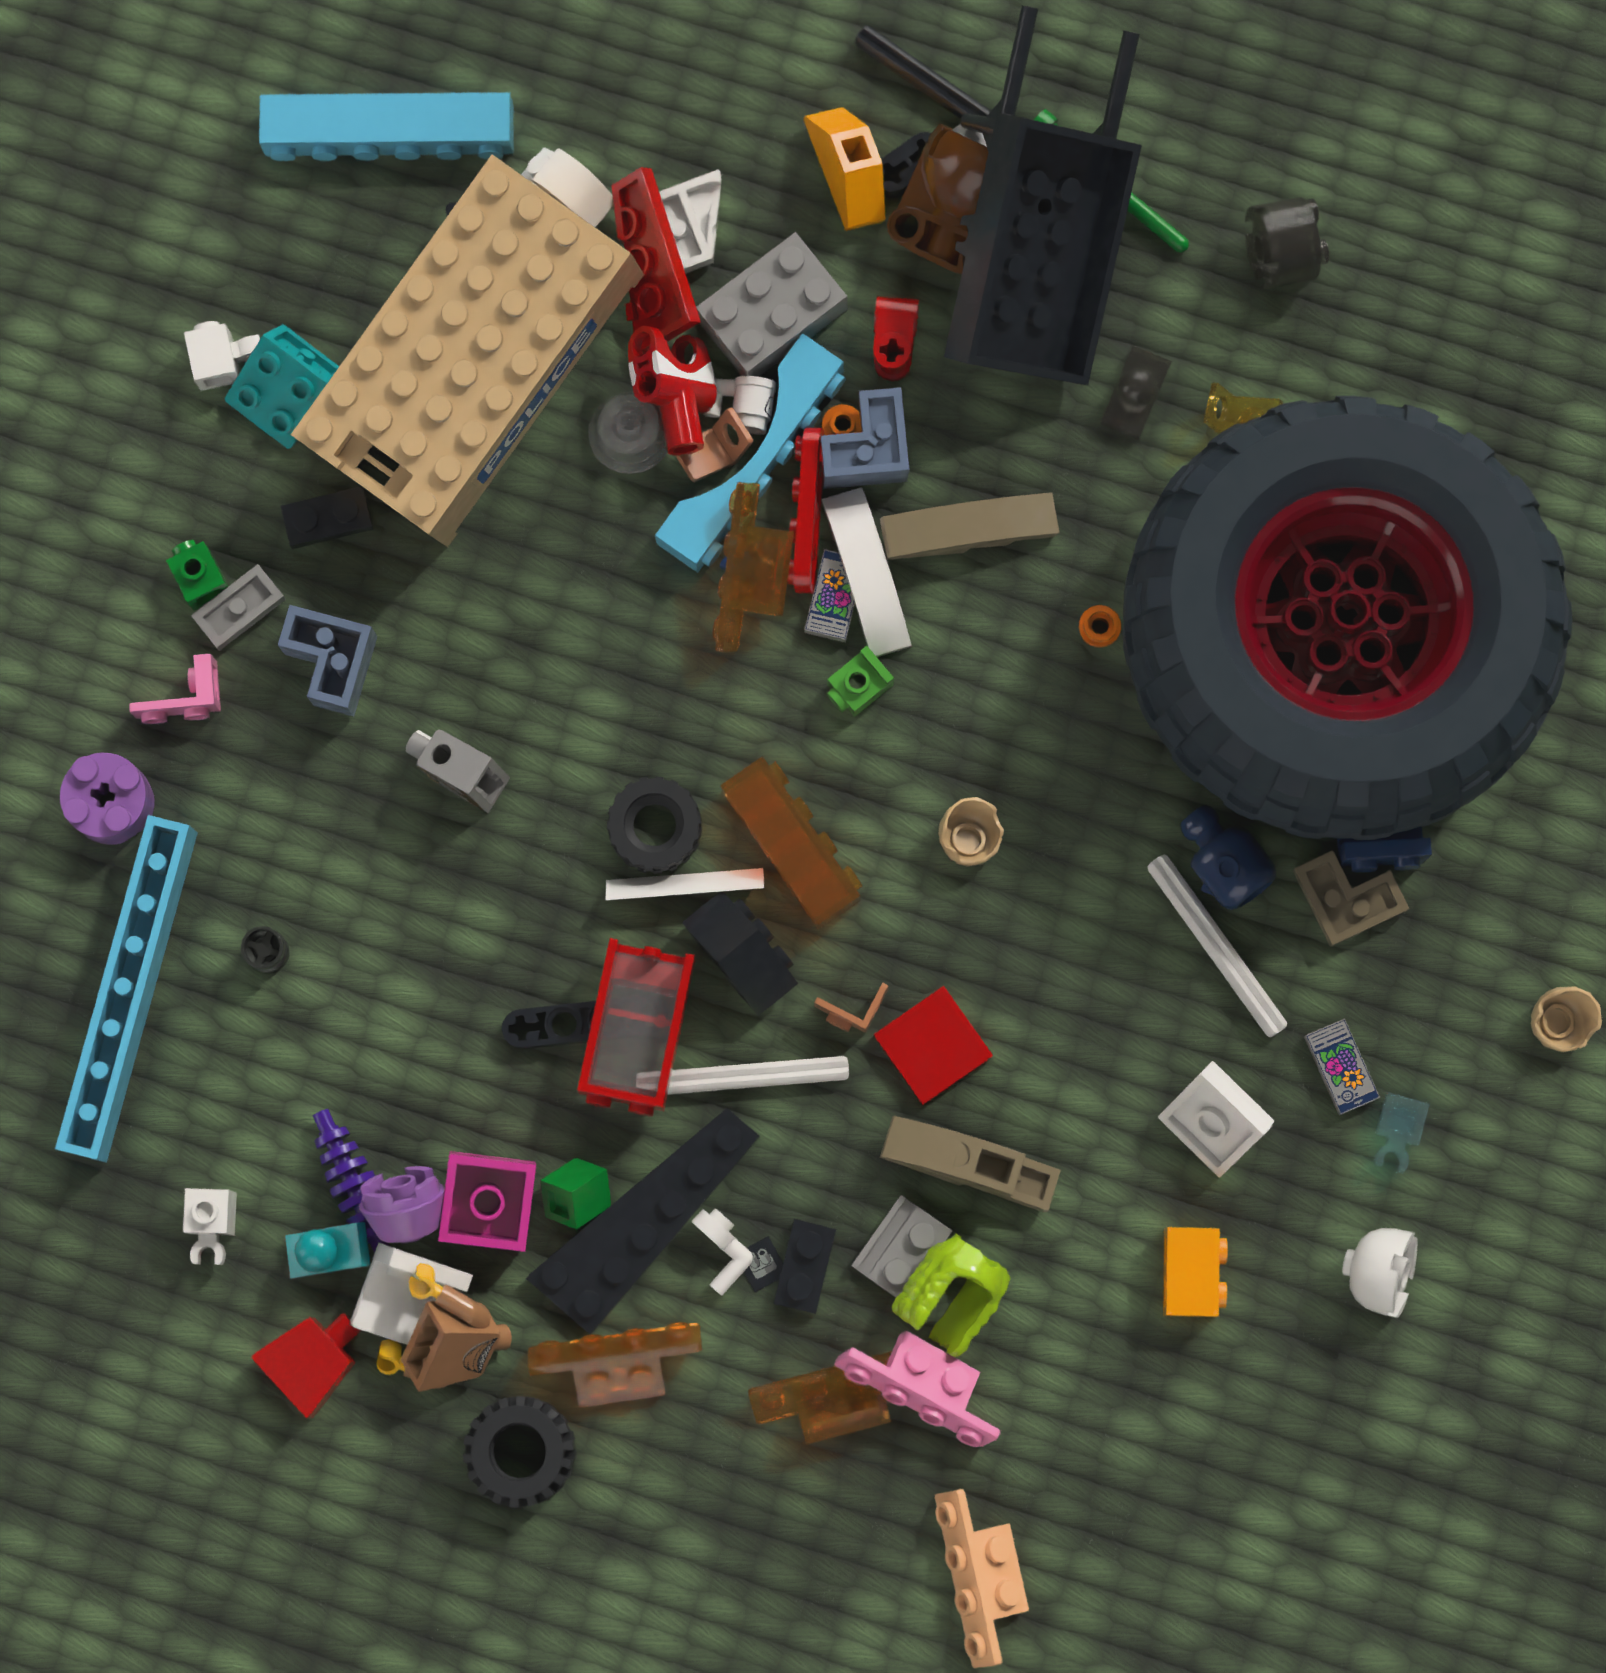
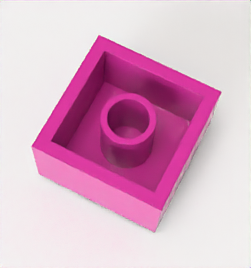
M449 1151L438 1241L525 1252L536 1162Z

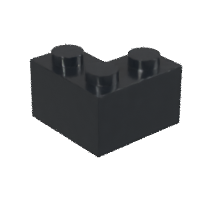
M722 891L684 920L682 924L700 948L722 971L741 998L759 1016L798 984L788 970L794 964L779 945L774 948L770 946L768 942L774 936L759 918L754 920L755 916L740 898L733 903Z

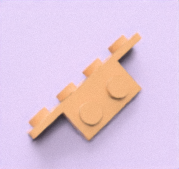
M960 1489L936 1494V1519L942 1528L946 1547L945 1560L953 1578L956 1592L955 1605L962 1619L966 1653L971 1660L973 1668L1002 1664L993 1620L1029 1611L1010 1524L973 1531L965 1491Z

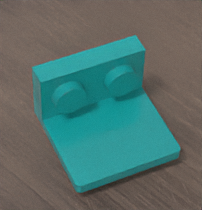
M283 324L261 336L227 393L225 402L284 447L290 449L298 441L291 433L339 366Z

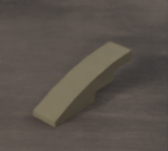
M1052 492L964 502L880 518L887 560L964 553L971 548L1005 546L1018 540L1053 538L1060 533Z

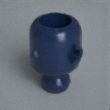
M1201 806L1181 822L1180 827L1183 835L1188 840L1196 842L1200 847L1191 859L1190 865L1204 883L1201 891L1213 895L1223 907L1235 910L1244 906L1261 894L1275 880L1276 867L1252 834L1242 826L1234 825L1224 830L1219 824L1217 812L1211 806Z

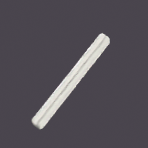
M1164 854L1154 859L1148 865L1149 873L1268 1037H1273L1285 1029L1287 1021L1169 857Z
M837 1056L673 1070L667 1095L846 1080L849 1077V1064L847 1057ZM661 1071L637 1074L636 1087L657 1092Z

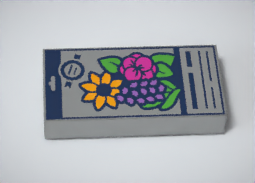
M824 549L804 632L846 643L855 602L840 554Z
M1345 1019L1304 1036L1338 1115L1380 1098Z

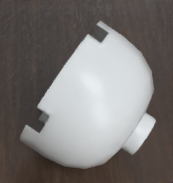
M1381 1228L1373 1230L1362 1237L1356 1250L1348 1249L1343 1263V1275L1350 1276V1290L1355 1300L1362 1306L1382 1315L1395 1318L1400 1316L1409 1293H1404L1403 1291L1405 1290L1408 1277L1413 1280L1417 1258V1238L1414 1237L1415 1233L1399 1229Z

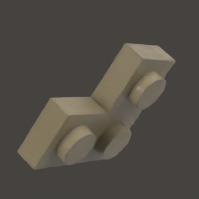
M1333 850L1293 869V873L1330 947L1410 909L1391 870L1351 888Z

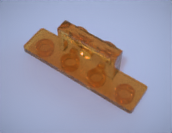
M737 482L736 489L732 492L729 501V511L732 514L731 531L728 532L724 541V555L727 557L726 569L718 586V595L722 599L720 615L716 618L713 625V639L716 641L715 650L718 652L738 651L743 611L783 616L794 531L755 526L760 489L759 483Z
M675 1322L663 1328L649 1330L633 1328L621 1334L607 1336L591 1334L582 1337L580 1340L566 1342L544 1341L537 1346L528 1348L529 1375L535 1376L573 1370L579 1408L665 1395V1384L660 1357L702 1351L700 1324Z
M892 1351L874 1355L871 1358L886 1366ZM836 1366L753 1387L748 1390L757 1424L799 1414L806 1445L890 1423L891 1419L886 1400L883 1398L881 1391L868 1384L861 1385L851 1381L845 1376V1371Z

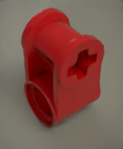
M877 296L874 317V366L877 374L885 380L898 381L904 378L910 371L914 337H916L919 300ZM890 352H898L895 362L887 361Z

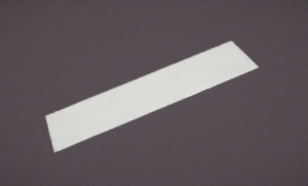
M763 868L606 880V900L764 888Z

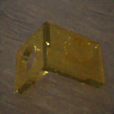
M1212 382L1204 423L1220 434L1236 424H1244L1266 414L1268 409L1282 405L1283 402L1275 398L1234 396L1219 383ZM1220 398L1222 402V412L1218 420L1216 415V406Z

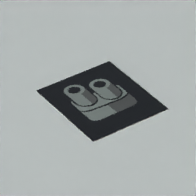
M769 1236L747 1247L753 1255V1261L744 1273L754 1292H757L780 1279L783 1262Z

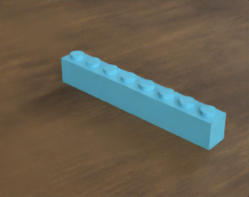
M147 816L56 1143V1150L107 1163L198 834L190 825L155 816Z

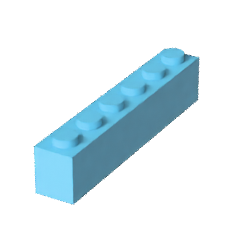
M510 92L260 95L259 143L265 156H270L271 159L277 161H292L296 156H312L316 160L331 161L337 159V155H353L354 158L365 161L378 159L379 155H395L396 158L401 160H416L420 158V155H437L440 159L455 160L461 158L462 154H478L483 159H489L493 154L499 159L503 157V154H513L514 106Z

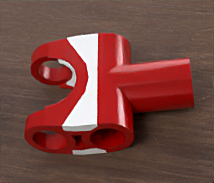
M650 326L639 327L631 335L628 343L629 372L634 395L640 402L659 406L668 454L681 456L698 452L704 448L699 414L708 412L715 404L717 397L716 382L708 349L700 338L682 335L675 340L670 351L667 340L664 339L659 329ZM649 334L651 339L650 347L646 354L643 355L641 345L644 338ZM691 343L694 355L689 364H686L684 350Z

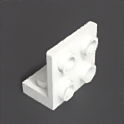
M378 1243L350 1324L357 1329L407 1345L426 1302L436 1300L432 1296L426 1299H418L411 1295L409 1277L412 1276L418 1279L416 1276V1266L421 1263L432 1266L436 1274V1284L441 1287L447 1284L452 1288L454 1287L466 1292L473 1275Z

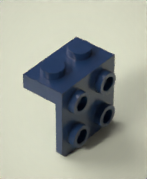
M1422 826L1374 840L1336 838L1337 856L1341 868L1352 867V872H1371L1378 870V866L1394 865L1395 870L1418 869L1421 867L1420 864H1424L1432 855L1431 838H1423Z

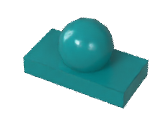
M365 1222L285 1235L290 1278H302L370 1266Z

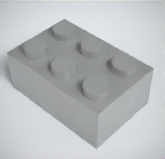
M795 232L696 308L701 320L699 324L741 376L760 377L784 359L802 333L811 338L846 312L847 295Z

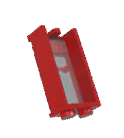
M609 939L577 1088L580 1095L586 1096L585 1103L605 1108H611L612 1101L629 1104L628 1112L653 1117L654 1110L664 1112L696 963L695 955L686 953L685 957L662 953L661 949L644 946V949L621 945L618 939Z

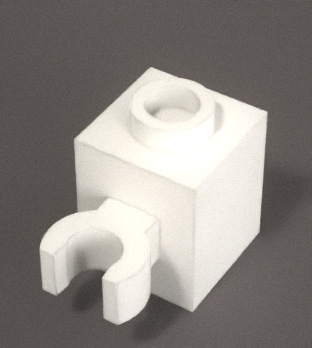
M216 321L197 324L194 326V330L184 332L193 378L200 391L233 384L240 373L238 363L248 360L260 340L259 335L244 337L233 342L232 334L226 324L219 325Z
M185 1188L183 1232L198 1235V1241L192 1246L190 1252L192 1264L201 1263V1253L208 1247L212 1248L215 1252V1265L224 1264L226 1252L223 1245L219 1242V1235L235 1236L237 1192L222 1189Z

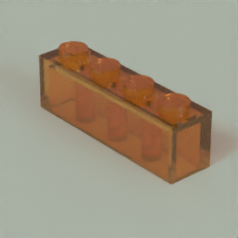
M762 756L721 784V791L819 930L860 902L861 895L857 890L863 886L849 866L844 869L839 866L833 857L838 850L826 832L822 831L820 834H817L808 822L814 816L802 798L799 796L793 800L784 787L789 783V780L776 762L768 765Z

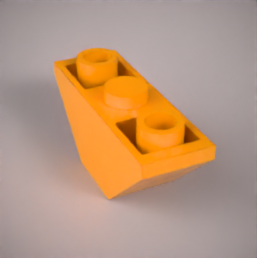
M843 107L805 116L803 121L845 231L884 222L886 218L883 164L868 125Z

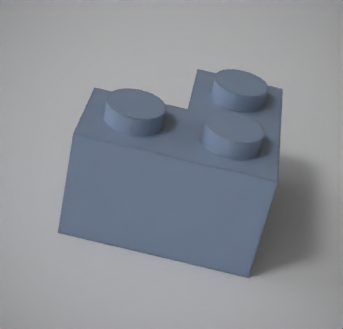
M289 605L278 646L287 656L316 663L307 698L313 706L355 716L378 636L372 626Z

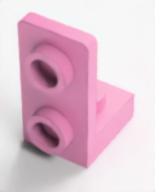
M211 654L193 655L194 668H188V685L190 693H196V697L129 703L130 713L136 719H141L143 724H160L167 722V716L184 715L185 720H203L210 717L209 712L221 711L217 661Z

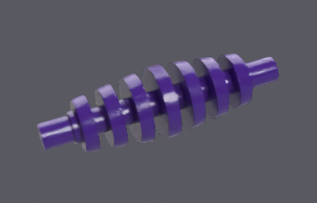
M324 1109L313 1115L320 1132L318 1134L319 1137L314 1142L317 1149L325 1147L328 1149V1152L319 1157L321 1165L325 1166L331 1163L335 1165L334 1168L324 1173L327 1183L338 1179L342 1180V1183L334 1186L329 1191L333 1199L348 1194L349 1199L337 1206L341 1213H347L352 1210L356 1211V1215L346 1220L348 1224L365 1222L367 1242L371 1245L375 1254L378 1243L388 1246L390 1244L381 1241L359 1209V1204L362 1201L360 1187L364 1182L374 1177L375 1174L372 1170L358 1175L357 1171L368 1165L364 1156L350 1158L349 1155L359 1150L358 1145L355 1141L344 1144L343 1139L348 1137L350 1132L346 1126L339 1128L338 1125H335L329 1109Z

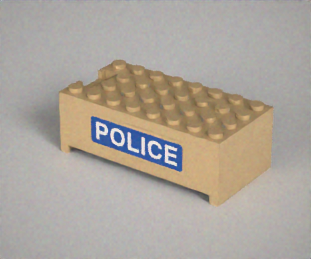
M492 154L291 435L446 547H449L457 535L455 532L626 293L631 287H636L644 273L629 251ZM373 445L400 464L395 472L368 454ZM363 459L390 477L385 486L358 468Z

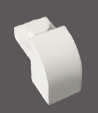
M544 147L538 155L530 160L527 168L521 174L594 227L599 224L614 206L613 195L598 178L580 162L559 148L553 152Z

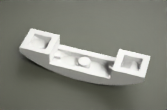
M862 487L822 499L867 646L876 657L911 647L910 637L893 578Z

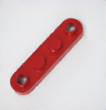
M805 428L803 436H797L795 441L796 461H801L800 477H794L792 483L793 502H798L797 518H791L789 526L790 543H795L794 559H788L786 570L787 584L794 585L795 593L813 594L817 581L824 473L820 441L821 436L824 435L823 428Z

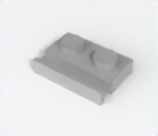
M900 1195L851 1267L896 1298L903 1291L904 1285L913 1272H915L919 1263L924 1261L928 1249L937 1243L946 1241L952 1230Z

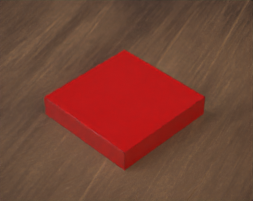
M942 986L873 1034L922 1106L993 1057V1054L945 986Z

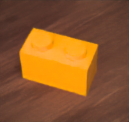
M1167 1227L1164 1229L1163 1316L1218 1317L1219 1308H1226L1227 1283L1219 1282V1264H1227V1238H1220V1228Z

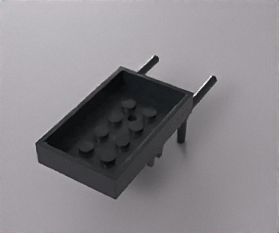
M1022 5L1001 100L987 116L965 114L960 120L962 128L983 133L988 149V157L976 212L972 215H964L961 219L960 224L966 225L968 228L967 239L964 242L956 241L955 250L966 258L944 357L967 364L1088 386L1142 148L1140 144L1117 139L1140 34L1123 31L1103 123L1093 134L1015 116L1039 10Z

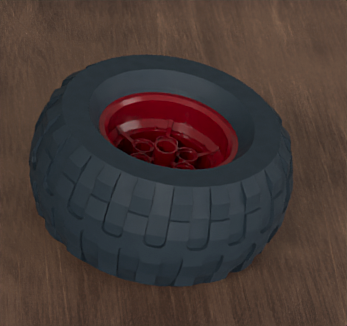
M1335 396L1334 400L1327 402L1307 403V401L1302 400L1290 402L1268 409L1266 414L1244 424H1236L1221 432L1208 442L1207 446L1193 457L1187 465L1182 466L1162 491L1138 536L1125 581L1122 633L1126 664L1130 668L1141 711L1150 728L1157 732L1161 741L1169 749L1173 761L1195 783H1201L1210 792L1218 796L1225 806L1237 814L1251 820L1258 819L1270 825L1285 829L1286 833L1306 838L1321 839L1322 837L1374 840L1389 837L1391 834L1438 822L1472 802L1493 786L1513 766L1537 736V732L1543 725L1561 689L1565 674L1564 664L1567 645L1571 638L1572 607L1570 600L1567 598L1564 582L1565 562L1555 535L1551 534V531L1547 529L1538 510L1540 505L1532 491L1519 476L1515 475L1512 477L1506 468L1495 459L1494 455L1496 452L1469 432L1466 435L1461 434L1454 428L1437 421L1438 415L1407 404H1404L1403 407L1377 404L1376 399L1370 397ZM1329 545L1353 546L1339 564H1335L1318 549L1319 547ZM1396 566L1407 577L1416 595L1395 592L1391 589ZM1357 571L1368 572L1374 579V587L1369 589L1360 588L1354 582L1353 574ZM1314 574L1325 575L1331 582V589L1326 592L1315 590L1310 583V576ZM1278 575L1288 593V598L1266 605L1270 586ZM1383 606L1394 608L1399 615V622L1396 624H1386L1379 618L1378 609ZM1296 612L1308 614L1312 619L1313 627L1308 630L1296 628L1292 623L1291 615ZM1337 617L1340 619L1348 617L1351 619L1350 625L1342 623ZM1420 643L1414 662L1405 672L1396 649L1401 646ZM1364 644L1375 646L1381 654V660L1376 663L1365 661L1360 655V646ZM1321 647L1331 648L1337 655V663L1331 666L1323 665L1316 657V650ZM1277 654H1290L1293 656L1294 661L1291 672L1281 662ZM1349 682L1360 695H1338L1336 693L1342 684Z

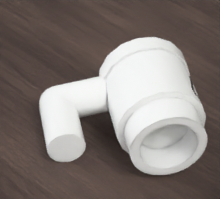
M738 376L735 380L715 379L717 388L716 401L713 407L704 415L713 418L720 417L723 396H734L733 409L750 434H765L767 424L772 418L777 383L773 380L757 376Z

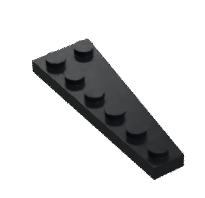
M726 1108L532 1271L526 1279L592 1335L760 1136Z

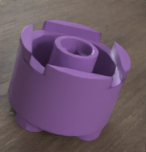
M95 753L78 758L68 770L60 789V804L64 817L86 837L101 844L115 845L128 841V839L144 829L147 816H152L154 811V793L147 778L130 761L112 753ZM110 791L115 795L114 801H106L104 806L100 803V798L106 796Z

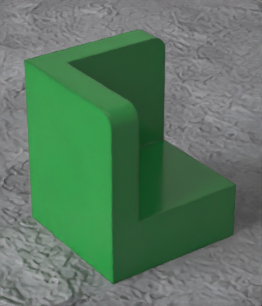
M579 1158L572 1159L540 1180L545 1217L571 1228L578 1229L611 1206L607 1169Z

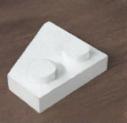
M719 169L659 192L685 273L712 264L714 261L722 181Z

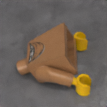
M424 1263L418 1264L416 1266V1276L418 1279L412 1276L409 1277L410 1293L418 1299H426L432 1296L436 1300L426 1302L403 1356L400 1343L391 1339L381 1341L376 1362L378 1370L387 1375L394 1374L398 1370L404 1371L403 1376L412 1379L418 1392L434 1388L440 1389L450 1384L478 1378L484 1373L493 1351L507 1350L511 1346L512 1336L509 1327L506 1324L496 1325L489 1310L482 1303L468 1298L447 1284L444 1287L436 1284V1274L432 1266Z

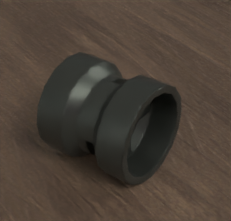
M259 926L252 928L245 934L241 943L243 958L249 965L260 972H276L284 967L288 961L290 950L287 941L270 927Z

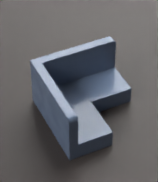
M901 387L859 391L862 432L821 436L824 489L907 482L909 461Z

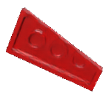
M640 167L611 185L617 239L623 240L624 248L632 254L644 273L636 287L629 289L630 302L625 303L627 321H632L633 332L641 326L654 327L662 332L664 339L668 342L699 324L701 320L652 168ZM649 334L644 338L641 345L643 355L646 354L650 347L651 339Z

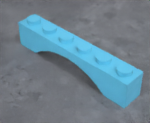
M802 333L778 366L779 391L776 412L769 432L757 453L741 471L722 485L700 496L679 501L655 534L657 545L697 573L704 564L710 567L723 550L724 546L720 544L721 540L729 530L735 533L746 519L748 512L744 509L753 496L760 499L770 486L772 478L769 474L777 463L782 466L785 465L794 453L795 443L793 441L801 430L814 426L821 414V411L817 408L825 397L828 396L832 399L844 384L846 379L842 376L844 373V361Z

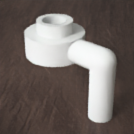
M716 1208L710 1214L702 1209L691 1222L732 1258L709 1284L723 1296L752 1263L753 1255L729 1232L734 1225Z

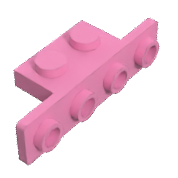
M908 1331L899 1334L886 1366L854 1348L839 1355L834 1365L845 1371V1376L851 1381L861 1385L868 1384L882 1392L883 1398L900 1406L906 1405L919 1412V1417L923 1421L934 1426H944L956 1433L957 1439L966 1445L983 1447L998 1439L1000 1434L998 1428L965 1410L980 1372Z

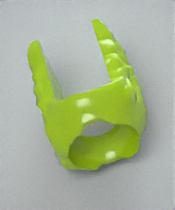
M957 1233L950 1239L937 1243L928 1249L924 1261L919 1263L915 1272H913L904 1285L903 1291L896 1297L892 1305V1312L906 1323H910L918 1331L927 1320L931 1311L936 1307L939 1299L943 1296L953 1279L959 1276L966 1278L965 1285L954 1298L945 1314L935 1324L929 1335V1338L939 1343L940 1346L948 1348L946 1353L953 1357H958L967 1351L973 1337L980 1332L981 1327L987 1324L990 1315L997 1311L998 1303L1005 1294L1010 1282V1276L1005 1267L985 1257L979 1249L961 1240V1236Z

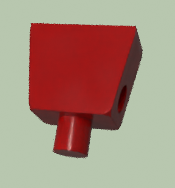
M344 1312L326 1329L316 1318L309 1317L251 1356L254 1362L306 1418H313L320 1411L355 1364L354 1359L344 1350V1347L361 1330L351 1326V1318Z

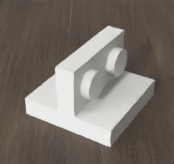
M1214 1061L1158 1116L1219 1178L1275 1122Z

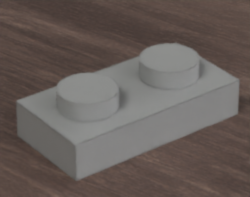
M257 564L191 616L220 651L286 599L259 564Z

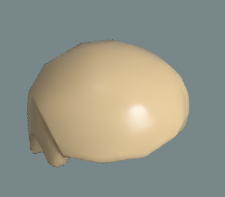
M978 797L964 798L946 810L939 824L938 835L944 852L951 860L966 867L982 865L998 852L1004 829L999 822L996 814L997 809L993 804Z
M1574 986L1556 987L1547 991L1539 998L1531 1013L1533 1034L1544 1047L1561 1053L1585 1047L1592 1035L1597 1030H1600L1602 1025L1599 1003L1590 992Z

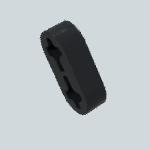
M921 132L914 135L881 159L883 164V181L885 179V170L889 169L892 173H895L904 166L906 167L899 175V184L895 185L892 181L884 183L885 197L897 198L905 193L919 160L915 163L911 161L918 156V146L922 145L925 147L931 134L930 132Z

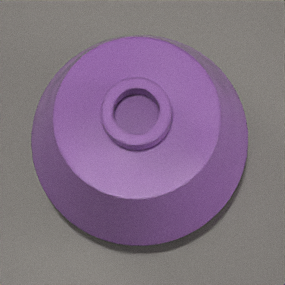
M424 1166L405 1167L406 1175L395 1176L384 1181L383 1175L379 1174L361 1185L362 1201L359 1204V1209L381 1241L388 1243L415 1242L434 1232L440 1226L445 1188L434 1176L432 1168Z

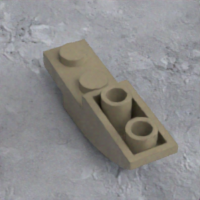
M893 1116L880 1154L882 1159L959 1186L965 1184L1041 1212L1049 1211L1061 1171L1025 1157L1026 1154L1004 1146Z

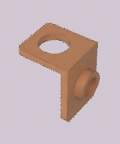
M731 407L724 411L712 429L702 432L704 448L693 454L676 456L691 481L696 482L737 464L753 443V438L735 410ZM728 424L732 425L737 432L738 445L734 444L728 435Z
M885 983L881 984L863 1020L818 997L814 1002V1007L828 1014L826 1021L846 1032H849L851 1026L866 1033L888 991V985Z

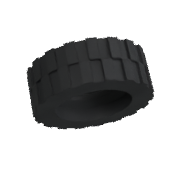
M658 776L652 779L647 777L640 778V781L631 782L626 785L625 789L621 793L618 792L615 796V802L608 811L607 830L609 839L617 855L630 867L633 866L638 871L644 873L651 871L654 874H662V871L666 870L673 871L681 863L685 864L690 859L691 853L696 851L699 845L698 841L702 835V820L698 805L692 798L691 793L686 788L680 787L679 783L672 779L668 781L664 780V777ZM648 805H661L669 809L674 815L676 821L675 832L672 838L662 845L650 846L644 844L637 838L634 832V819L642 808Z

